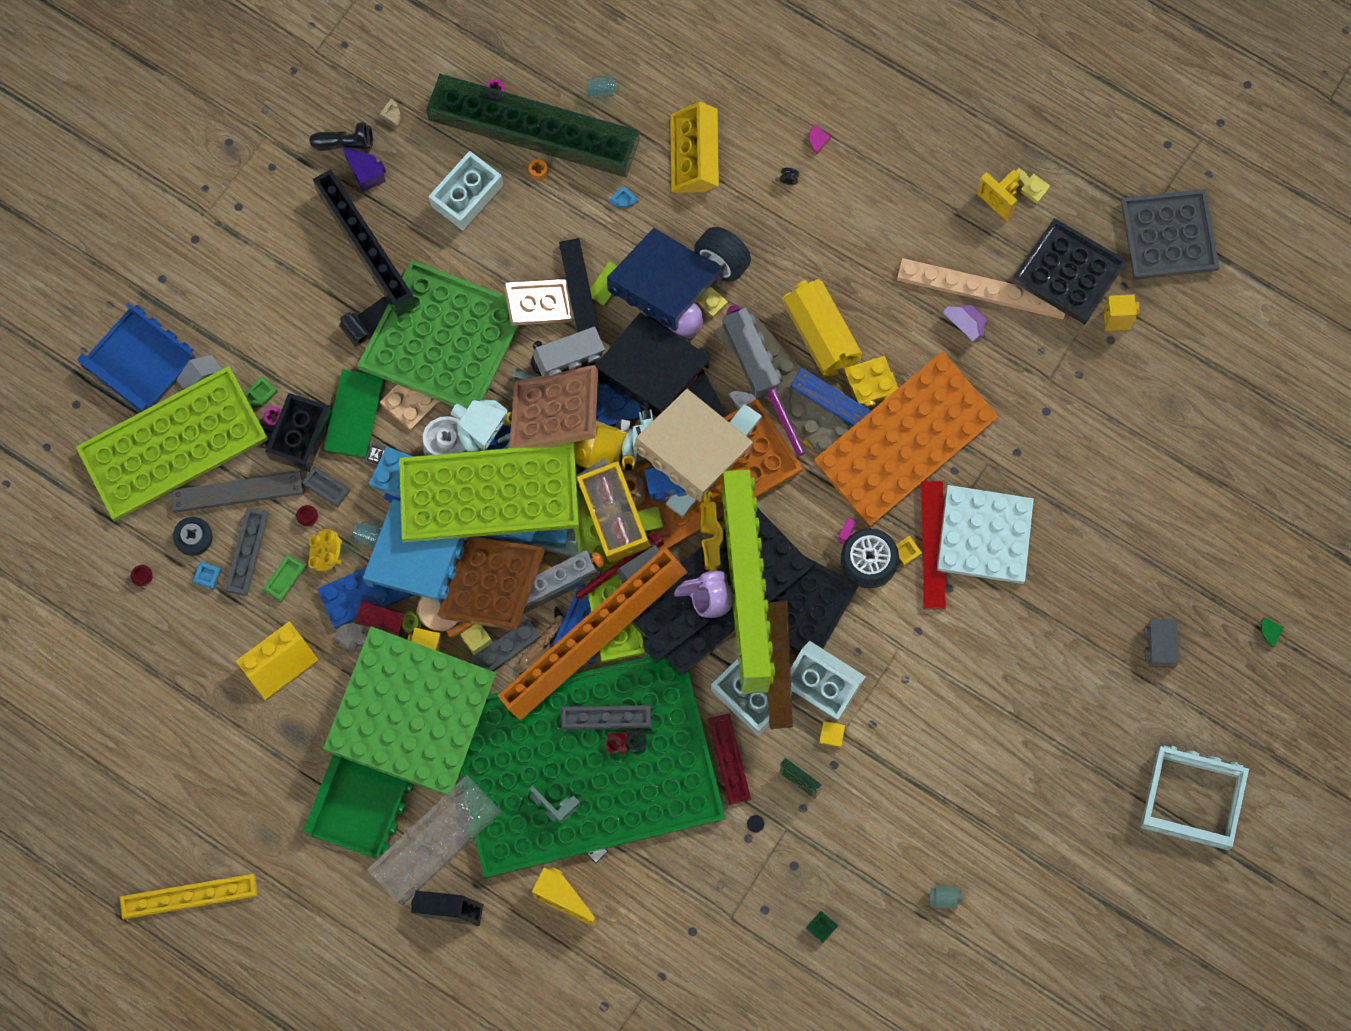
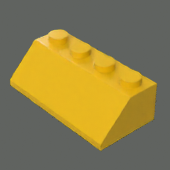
M699 101L670 114L671 192L673 193L706 192L719 186L718 109Z

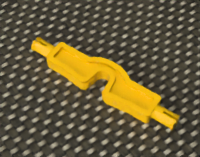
M708 490V498L705 492L703 495L704 503L700 504V529L702 533L714 535L701 542L705 558V569L710 572L721 569L720 548L723 544V530L717 521L716 503L712 502V491Z

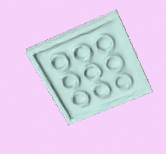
M948 485L946 487L937 571L1024 584L1034 498Z

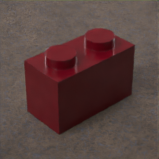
M361 600L354 621L355 624L369 628L374 627L398 636L404 613Z

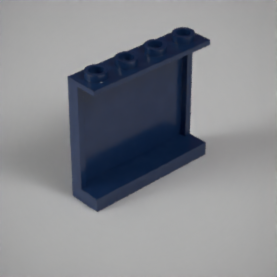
M653 228L607 276V288L613 296L622 298L630 306L637 307L648 317H653L660 321L663 326L670 327L676 331L678 329L677 321L711 284L718 286L722 281V268Z

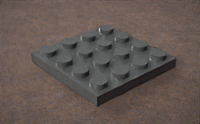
M1206 189L1121 199L1134 280L1219 270Z

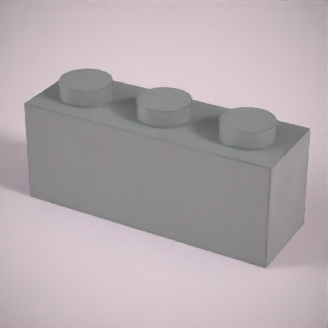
M592 327L536 347L533 357L542 377L549 375L551 378L561 374L564 369L569 368V370L579 368L581 363L586 361L593 363L600 360V356L605 351V348L596 328Z

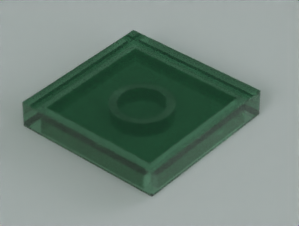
M784 758L780 764V774L813 799H816L820 794L822 784L787 758Z

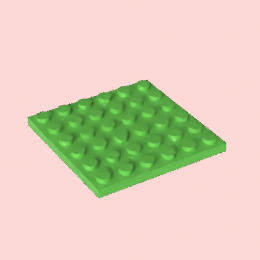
M411 260L402 279L414 296L416 308L397 317L390 304H388L357 365L358 369L451 406L459 404L468 409L473 400H484L520 325L511 326L506 296Z
M370 627L323 751L451 797L496 673Z

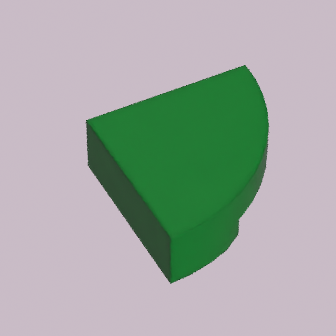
M1263 617L1260 626L1262 635L1266 643L1274 648L1284 627Z

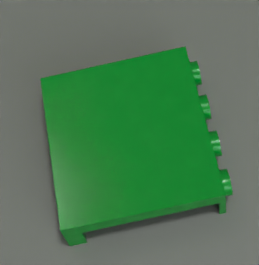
M333 754L303 832L311 837L381 861L382 857H386L389 852V839L391 835L394 836L399 825L396 821L399 814L402 815L407 805L405 798L407 793L411 794L414 784Z

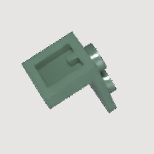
M533 786L529 788L532 794L530 796L532 801L538 807L542 804L547 809L545 814L552 822L557 820L562 824L581 806L574 796L570 799L567 797L558 805L559 810L556 811Z

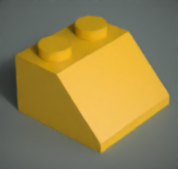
M596 421L594 439L573 442L575 446V463L589 468L601 459H605L609 464L617 461L620 462L622 444L627 432Z

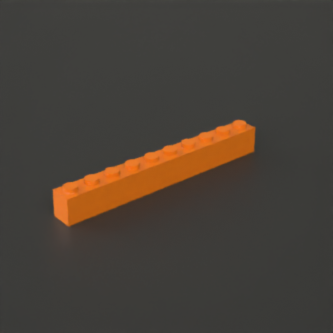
M664 547L497 696L509 711L519 720H522L687 573L686 569Z

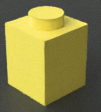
M474 624L460 634L473 656L492 644L491 638L481 625Z

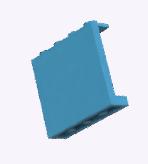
M392 500L363 580L369 587L376 588L377 585L392 588L433 599L437 605L441 606L443 599H446L449 593V581L455 577L456 562L462 558L464 540H468L469 537L403 543L401 501Z

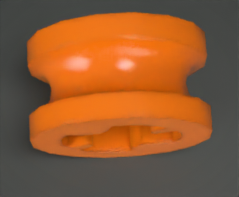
M535 159L529 164L528 169L532 179L539 181L546 178L548 169L545 161ZM536 166H540L542 169L540 170L541 173H536Z

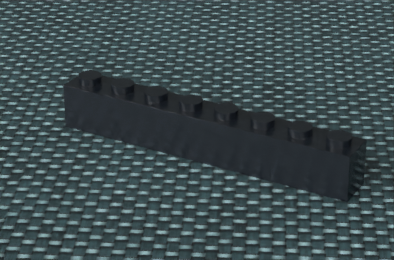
M330 169L315 177L313 182L316 192L397 317L416 308L412 292L332 170Z

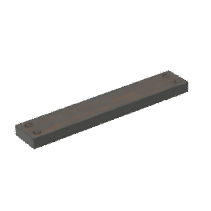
M294 472L175 489L171 491L172 509L174 513L302 495L301 473Z

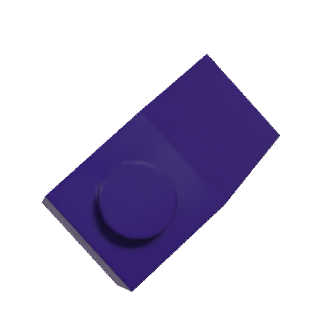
M347 147L343 149L345 158L363 192L386 181L384 177L386 169L382 161L377 162L374 155Z

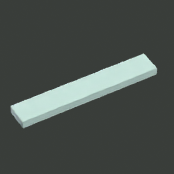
M743 404L729 423L747 437L761 420L762 416ZM676 494L669 498L666 506L684 518L697 499L691 498L689 495L678 497Z

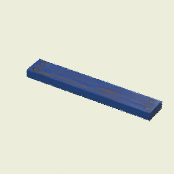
M803 368L800 369L790 386L793 390L851 426H854L871 412Z

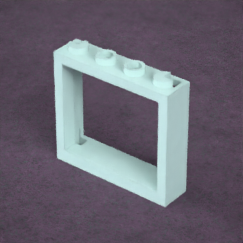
M1160 746L1156 753L1140 828L1229 851L1233 847L1249 769L1239 765L1238 762H1230L1228 764L1221 762L1222 759L1218 757L1208 756V758L1199 756V753L1187 750L1185 753L1177 751L1175 746ZM1163 759L1237 778L1225 836L1151 817Z

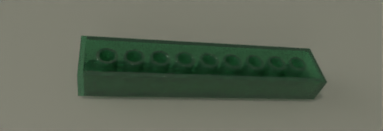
M441 73L438 76L426 108L429 121L626 178L640 141L639 130Z

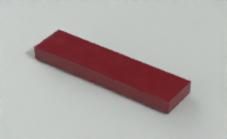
M730 713L708 718L729 805L750 801L751 796Z

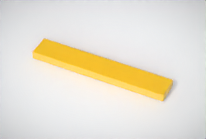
M248 874L119 897L122 919L126 920L258 897L255 874Z

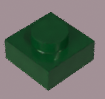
M820 911L806 929L824 944L838 925Z

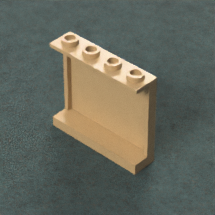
M686 389L636 437L634 449L638 455L648 459L658 471L665 473L674 484L681 486L691 498L701 502L704 493L723 475V471H727L741 457L745 458L750 453L753 441Z

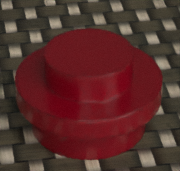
M304 505L298 509L296 519L300 525L309 527L316 523L318 512L313 506Z
M138 565L131 572L132 582L140 587L148 585L153 579V572L146 565Z

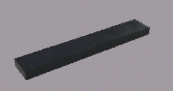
M580 238L561 241L559 246L577 333L595 327L600 337Z

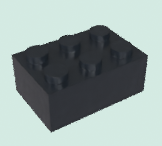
M288 393L265 451L268 458L310 472L332 415L329 405Z

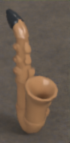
M558 607L554 609L555 621L520 658V671H526L552 647L550 639L554 637L555 633H558L559 627H561L564 620Z

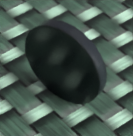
M753 815L749 817L747 827L751 832L758 833L764 828V820L759 815Z

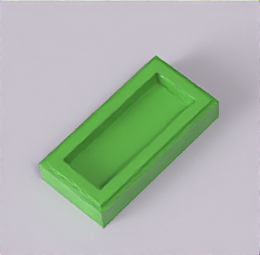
M287 554L264 586L263 591L282 603L306 569V565Z

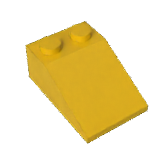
M544 867L532 890L534 898L595 928L597 922L594 915L562 875L563 872L554 867H550V869Z

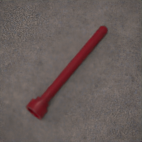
M652 531L647 535L651 547L656 545L659 549L664 545L663 539L656 531ZM650 548L618 561L577 591L576 598L583 599L616 575L620 567Z

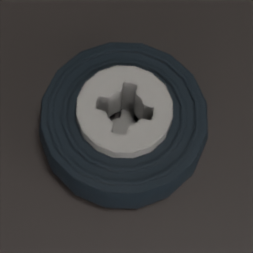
M194 516L179 521L173 532V541L177 549L183 554L190 556L200 555L207 551L213 539L212 530L208 523L202 518Z

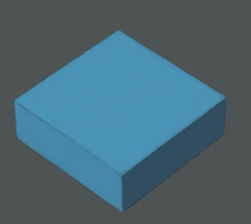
M200 561L192 582L214 590L222 569Z

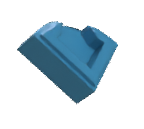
M622 186L609 199L610 204L619 208H628L639 202V199L625 186Z

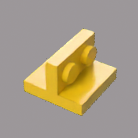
M1012 170L998 183L986 172L980 178L977 195L1008 222L1013 217L1017 199L1015 195L1017 194L1016 189L1019 186L1020 174Z

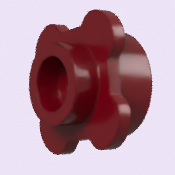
M609 732L606 739L607 751L610 754L615 752L625 754L627 752V734L625 732H620L619 734Z

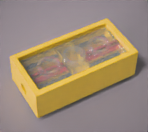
M618 461L577 477L609 563L651 547Z

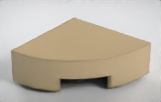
M390 99L379 116L397 128L400 124L401 114L397 103Z

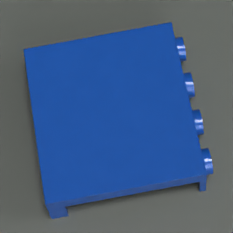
M127 303V312L87 356L82 353L77 360L85 370L139 412H142L157 404L175 384L177 377L189 360L196 358L193 354L194 349L186 342L181 344L176 340L178 337L169 329L167 331L163 330L161 323L155 318L151 317L149 319L146 317V312L138 305L133 307L130 303Z

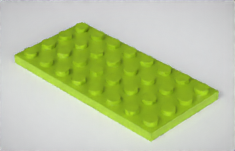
M227 366L76 446V449L112 520L115 522L269 439L231 367Z
M574 443L553 447H519L399 458L403 543L579 528Z

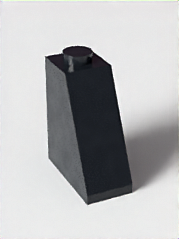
M415 890L411 901V913L424 918L480 926L484 904L463 895Z

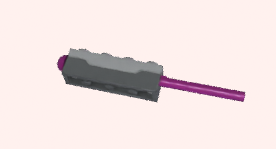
M732 305L727 309L726 316L722 317V326L755 398L758 399L769 395L797 457H800L805 452L776 392L780 390L781 374L778 369L774 370L773 357L770 351H766L763 346L765 340L762 333H757L755 329L757 324L753 314H749L746 308L741 309L737 305Z

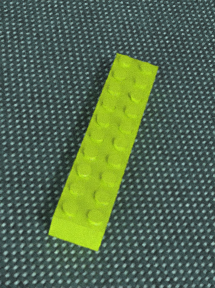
M750 470L723 471L721 487L730 582L734 599L733 612L742 694L769 692L770 684H773V676H775L774 662L771 663L773 649L772 642L769 641L770 621L767 620L768 602L765 600L764 592H766L765 579H762L764 563L763 558H760L762 545L761 538H758L759 518H756L757 498L754 497L755 479L750 477Z

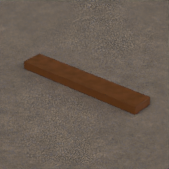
M787 601L768 603L767 620L770 621L769 641L772 642L773 654L771 655V663L774 662L775 676H773V684H770L768 692L770 729L792 728Z

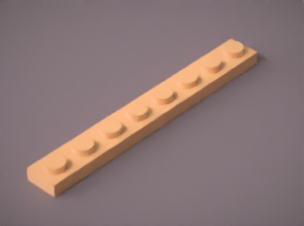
M902 258L897 281L1064 319V312L1018 285Z

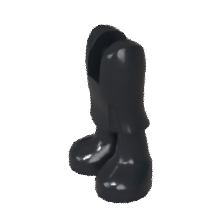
M359 122L355 127V132L347 135L346 131L317 132L310 136L309 142L313 148L319 151L344 149L346 147L372 149L373 132L370 125L366 126L365 122Z

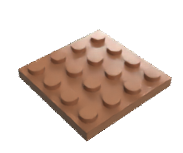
M596 366L563 371L561 374L551 378L548 375L514 381L510 448L553 447L594 439L598 369Z

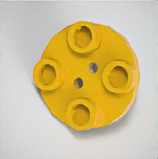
M323 529L310 537V558L308 561L310 568L319 572H327L332 567H336V565L341 566L342 561L338 560V557L340 555L342 539L339 538L334 530Z

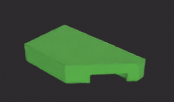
M261 376L244 394L251 407H263L278 391Z

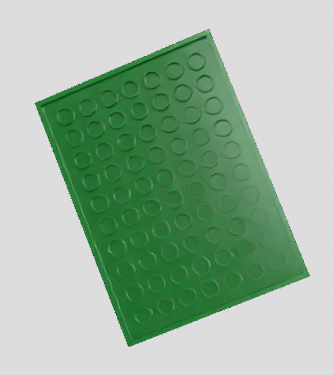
M650 656L572 674L522 720H519L509 711L497 696L501 692L488 695L460 770L484 879L726 820L689 672L681 677L665 659L656 664ZM651 705V729H561V707ZM632 731H641L646 736L647 745L641 752L631 751L627 746V739V752L625 754H620L619 752L610 754L607 751L606 739L609 732H614L615 734L625 732L628 737V734ZM635 736L634 740L630 741L631 745L635 744V747H639L643 739L639 740V736ZM533 786L556 811L559 810L558 805L567 797L570 799L574 796L581 806L562 824L557 820L552 822L545 814L547 809L542 804L538 807L530 798L532 794L529 788Z

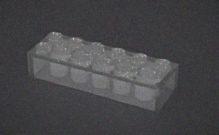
M466 775L367 870L396 903L404 905L414 896L415 890L419 891L502 811L477 783Z

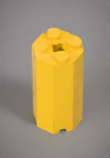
M820 279L809 283L807 280L801 281L796 285L794 291L782 297L789 316L823 377L834 376L839 373L838 369L853 366L861 359L862 352L823 281H820Z

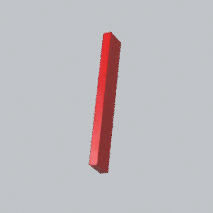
M921 481L923 610L946 609L945 572L937 571L944 512L943 481Z

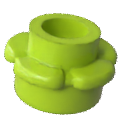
M408 611L403 617L401 626L405 632L412 633L414 628H421V621L417 613Z

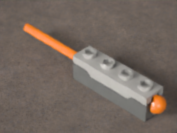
M585 550L536 575L523 614L601 575L600 568L604 565L602 554L597 552L591 554ZM462 623L448 630L447 634L451 639L463 633L474 624Z

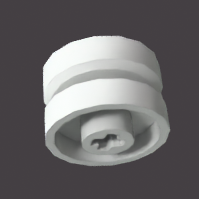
M439 417L425 427L423 433L424 456L467 452L458 436L457 424L460 421L459 419Z

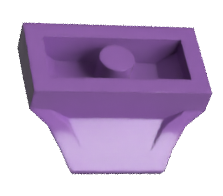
M972 305L948 306L943 313L973 342L980 340L984 336V327L987 319Z

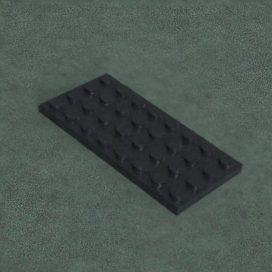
M757 507L756 518H759L758 538H761L762 545L760 558H763L764 563L762 579H765L766 592H764L765 600L771 603L813 569V564ZM724 528L723 544L720 548L721 569H718V571L726 573L727 582L731 588ZM702 547L681 563L687 573L631 622L647 640L694 606L689 595L674 596V592L684 581L697 579L703 573L709 572V570L705 569ZM733 605L723 616L706 618L709 621L708 626L664 658L681 677L735 633Z

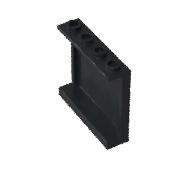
M640 312L595 366L598 369V380L645 410H651L652 414L658 417L684 392L704 367L707 369L710 367V356L705 350L693 346L686 338H680L672 333L668 327L661 326L654 318L645 316Z

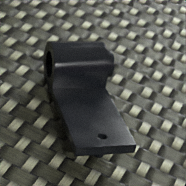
M382 297L360 314H351L349 312L340 318L339 327L354 346L364 343L373 336L389 304L385 297Z

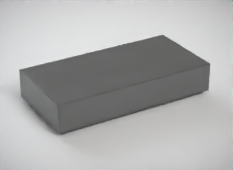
M315 466L302 482L304 487L336 508L340 506L350 492L349 488Z

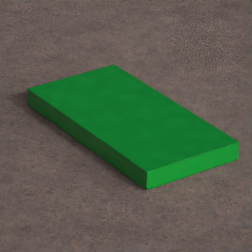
M342 369L324 452L366 458L385 379L368 373Z

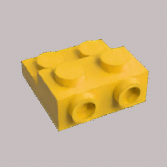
M885 356L844 368L854 401L867 409H871L876 404L883 402L898 389L893 372L890 371Z

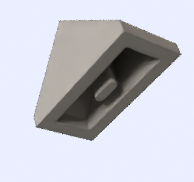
M212 355L189 360L176 380L184 390L220 371L222 368Z

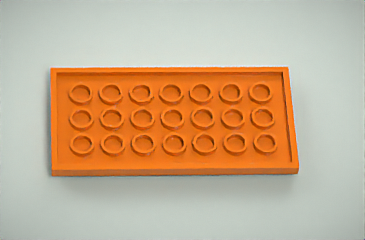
M942 351L817 456L813 462L865 524L870 527L915 489L921 481L929 477L999 416L945 352Z
M755 399L748 403L747 406L760 414L762 418L747 436L753 441L751 451L745 458L741 457L727 471L750 470V477L755 479L754 497L758 498L801 473L803 468L759 400ZM740 409L724 417V419L730 422ZM649 461L633 471L640 473L646 480L644 470L655 467ZM723 475L715 482V486H712L710 489L712 491V502L716 503L717 521L724 518L721 493ZM626 481L630 492L633 491L635 484L631 481ZM648 493L646 501L636 509L639 511L659 507L663 529L656 530V532L664 542V545L658 549L659 551L664 547L670 550L701 531L700 504L704 503L703 499L701 502L697 500L685 517L682 518L666 506V502L670 497L665 501L656 502V500L651 501L650 494ZM623 509V510L625 511V513H627V512H629V511H632V510Z

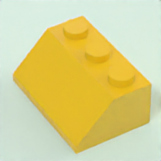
M289 621L236 660V662L266 701L319 662V660Z

